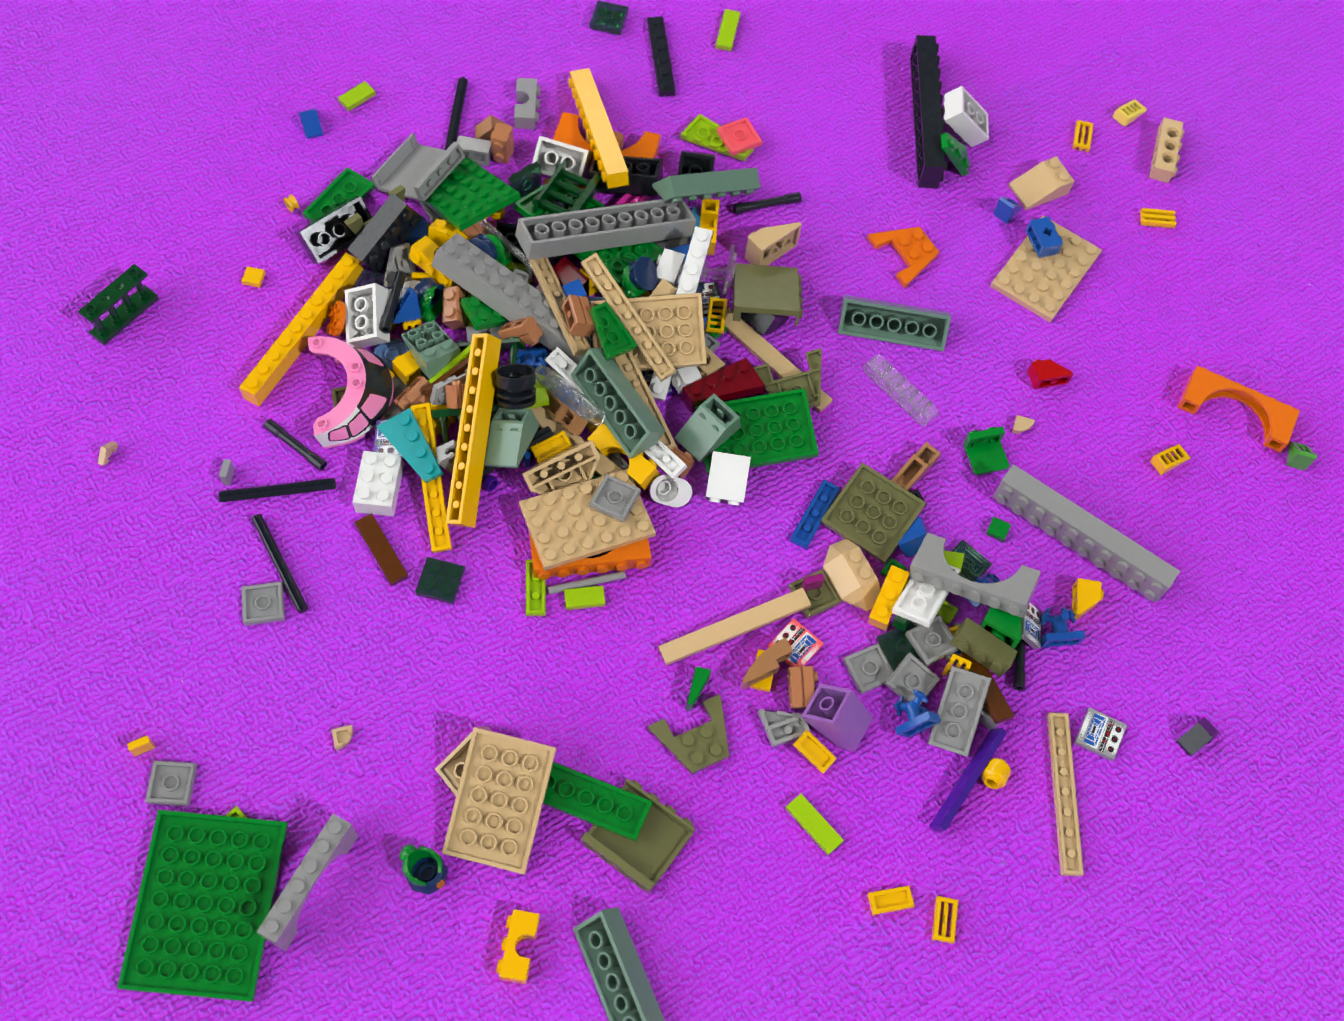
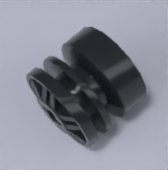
M507 364L495 370L496 385L498 386L496 388V403L500 407L524 409L536 403V388L534 387L536 378L535 369L532 366L526 364Z

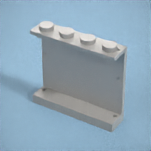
M412 133L371 178L379 191L388 193L401 184L406 190L405 197L425 202L465 156L459 143L453 142L447 150L420 145L415 134Z

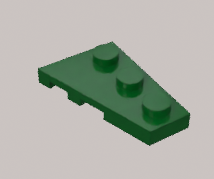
M942 134L941 145L943 151L962 176L968 175L970 161L967 156V147L950 134Z
M607 302L592 307L590 314L607 361L636 349L637 343Z

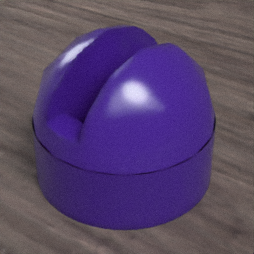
M486 475L483 477L482 486L488 492L493 491L498 486L499 480L494 476Z

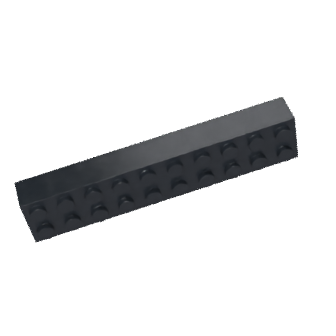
M916 35L910 56L918 188L938 189L940 182H943L944 171L947 170L946 153L941 145V135L943 134L945 122L942 120L944 108L941 107L943 95L940 94L942 82L939 81L941 69L938 68L940 56H937L939 43H936V36Z

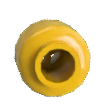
M991 758L981 774V779L988 788H1003L1011 773L1010 766L1001 758Z

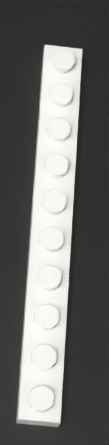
M695 226L676 295L696 293L713 235L712 230ZM653 372L649 390L655 400L665 402L672 376L660 382Z
M557 347L545 359L546 363L589 402L571 376L577 364ZM660 440L644 451L673 480L687 468V465Z

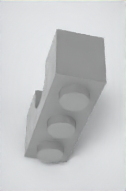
M517 78V102H523L524 104H515L514 121L516 129H535L536 122H539V112H536V109H540V99H537V96L541 95V86H538L537 79Z

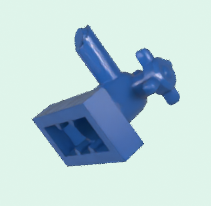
M547 347L518 349L517 364L532 366L539 371L540 375H543L544 370L548 367L545 361L548 357Z
M1062 607L1061 614L1056 616L1050 615L1049 608L1041 615V625L1044 626L1046 621L1051 623L1053 633H1046L1041 638V648L1080 645L1085 639L1084 630L1069 632L1066 622L1068 620H1071L1072 623L1076 622L1073 610Z
M916 689L912 691L915 696L913 700L904 703V697L900 696L899 700L894 703L897 716H901L903 711L906 712L908 721L895 727L897 735L906 738L941 722L939 714L930 712L927 708L920 706L922 700L927 703L928 699L923 692Z

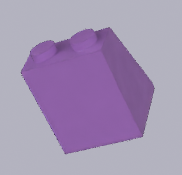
M822 683L819 684L801 716L838 748L854 752L873 719L853 690Z

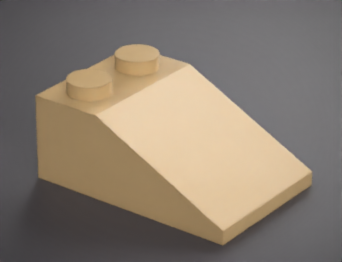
M1056 156L1036 165L1010 182L1009 186L1024 208L1028 210L1069 194L1074 180Z
M800 222L765 227L752 232L748 236L745 259L750 264L769 265L798 245L802 224Z
M477 726L478 728L492 731L489 727ZM472 732L435 768L455 796L457 795Z

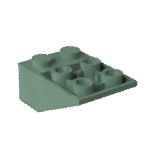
M434 320L401 334L420 369L429 380L461 353L457 344Z
M713 394L698 407L674 439L700 463L741 428L740 417L718 396Z
M499 408L491 421L484 462L485 466L518 468L540 425L531 409Z

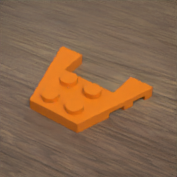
M921 227L871 233L867 237L875 250L891 243L908 265V268L896 274V278L904 288L939 254L938 249Z

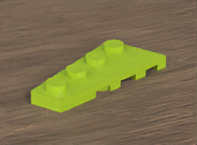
M701 114L680 134V139L742 161H745L754 151L753 148L732 156L717 133V127H720V125Z

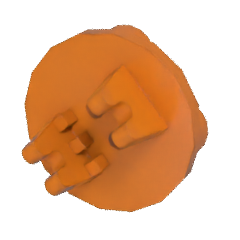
M339 300L328 309L330 323L327 326V334L333 337H339L341 332L346 333V306L343 301Z

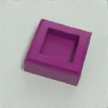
M820 573L805 577L801 586L804 591L821 588L825 580L824 576Z

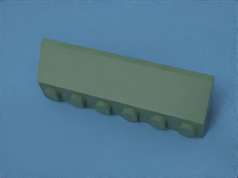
M757 167L672 175L652 184L656 192L665 201L672 200V203L682 202L683 199L694 201L698 197H701L702 200L711 199L712 196L723 198L727 194H730V197L739 196L741 193L751 195L755 193V190L761 188Z
M844 295L838 334L944 351L951 315L945 311Z
M589 348L571 373V376L630 459L634 458L655 445L665 433V430L613 359L606 360L603 348Z
M619 907L601 910L574 927L573 931L609 1021H665Z

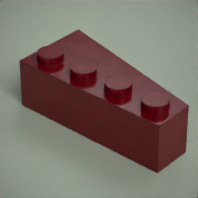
M744 358L683 387L682 400L690 412H695V407L700 406L713 394L718 396L723 402L755 397L757 395L761 396L764 394L765 384L748 359Z

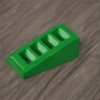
M695 667L686 704L687 711H691L710 678L711 670Z

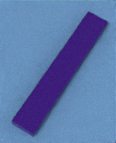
M1003 728L991 729L929 825L932 830L946 831L1006 736L1007 732Z

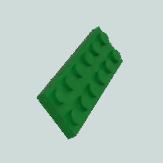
M553 762L543 805L636 842L653 802Z

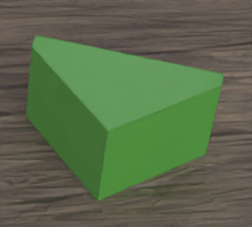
M1290 441L1286 466L1305 471L1316 459L1317 455L1309 446Z

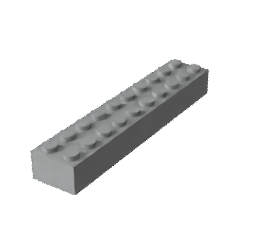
M660 199L518 219L515 236L527 259L533 260L688 237L693 233L696 219L684 199L678 203H672V200L665 201Z
M458 233L436 250L431 266L510 322L533 316L537 326L539 325L543 332V335L538 339L539 342L551 351L558 347L578 365L584 355L573 356L547 298L542 292ZM592 332L589 337H586L591 348H593Z
M1014 464L1001 480L992 496L998 503L1007 506L1015 514L1021 515L1032 525L1044 530L1047 535L1055 537L1064 546L1072 548L1080 556L1092 561L1095 566L1103 568L1112 577L1123 581L1129 588L1140 592L1146 599L1155 603L1171 587L1180 570Z

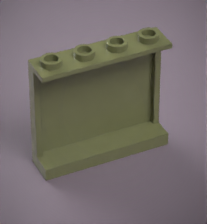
M735 263L733 274V321H740L741 312L795 316V326H798L799 318L802 319L803 308H801L802 277L798 275V268Z
M627 778L625 785L622 787L623 790L653 802L637 841H631L593 825L589 832H585L582 836L581 844L649 895L694 834L695 828L689 819L685 817L683 819L676 815L674 808L669 805L664 806L659 802L660 799L651 792L648 794L642 789L643 787L635 780L630 781Z

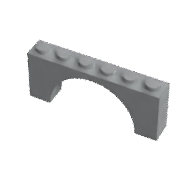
M931 533L926 534L911 563L909 578L1005 611L1011 615L1024 617L1038 585L1041 571L1021 565L1020 569L1006 580L996 583L973 582L958 575L946 562L944 556L946 539Z
M335 814L331 815L259 927L257 933L266 941L286 952L298 933V919L312 888L331 862L341 854L347 855L358 838V834L351 823Z

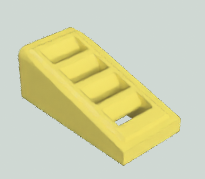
M1134 99L1116 109L1113 118L1125 127L1145 113L1147 109Z

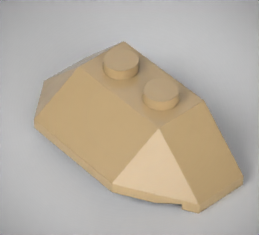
M590 440L536 464L522 473L530 491L542 495L591 480L600 456L593 441Z
M848 539L830 545L823 569L840 599L861 608L863 611L872 610L881 589L878 578L861 549Z

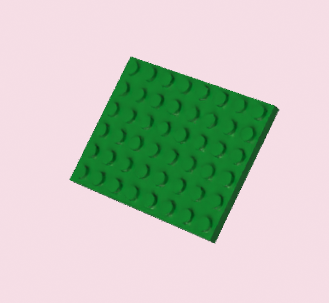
M158 810L117 989L254 1002L266 940L257 931L273 906L288 823Z

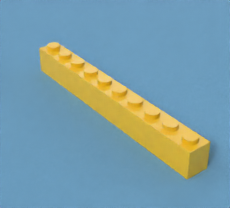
M590 68L570 71L568 85L571 89L572 97L575 99L576 108L579 110L583 128L586 129L587 139H590V147L593 150L595 160H597L598 169L601 171L602 181L606 182L608 189L629 185L628 169Z
M345 253L240 385L239 389L245 400L257 406L263 403L308 345V338L314 337L329 318V307L334 306L336 301H342L345 297V290L352 289L364 273L362 263L358 258Z
M488 333L472 334L445 522L446 524L458 527L475 528L496 383L495 370L498 368L502 341Z

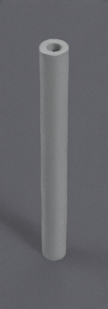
M625 571L554 585L548 587V592L550 595L564 592L566 589L583 588L625 579L626 575Z

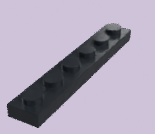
M663 16L647 17L659 97L675 96L676 91Z

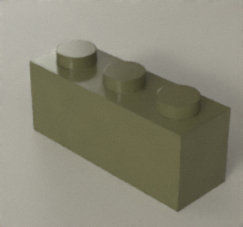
M968 617L957 628L950 642L999 677L1011 667L1017 654L1015 649Z

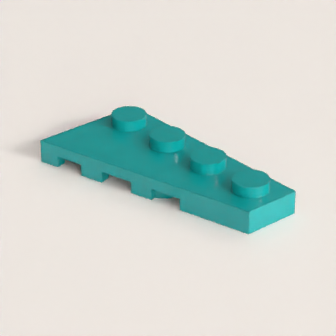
M410 408L376 426L424 482L429 483L443 475L433 451Z

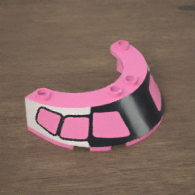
M309 337L308 347L313 354L327 355L335 358V362L342 364L347 373V388L343 398L331 411L315 420L313 425L314 436L324 449L357 441L363 438L365 433L373 427L376 428V420H383L388 406H391L394 392L391 373L384 361L370 350L332 337Z

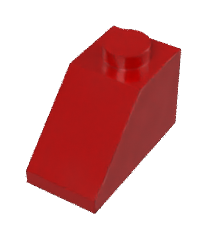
M1050 359L1035 360L1028 369L1034 390L1068 384L1073 376L1072 371Z

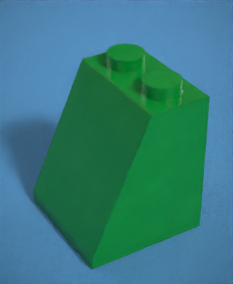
M989 607L980 626L1015 649L1022 638L1021 617Z

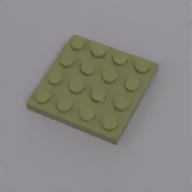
M862 462L821 519V524L844 539L850 540L858 545L861 550L885 564L898 546L899 541L925 507L926 502Z

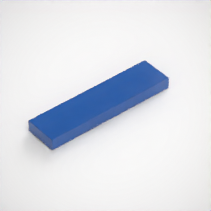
M823 480L789 542L807 550L821 525V519L834 502L840 487Z

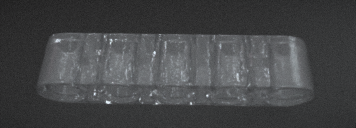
M876 354L863 364L862 368L865 374L920 425L926 426L939 415L937 407L881 355Z
M544 365L536 368V380L575 413L596 426L604 423L606 419L605 411L556 371Z

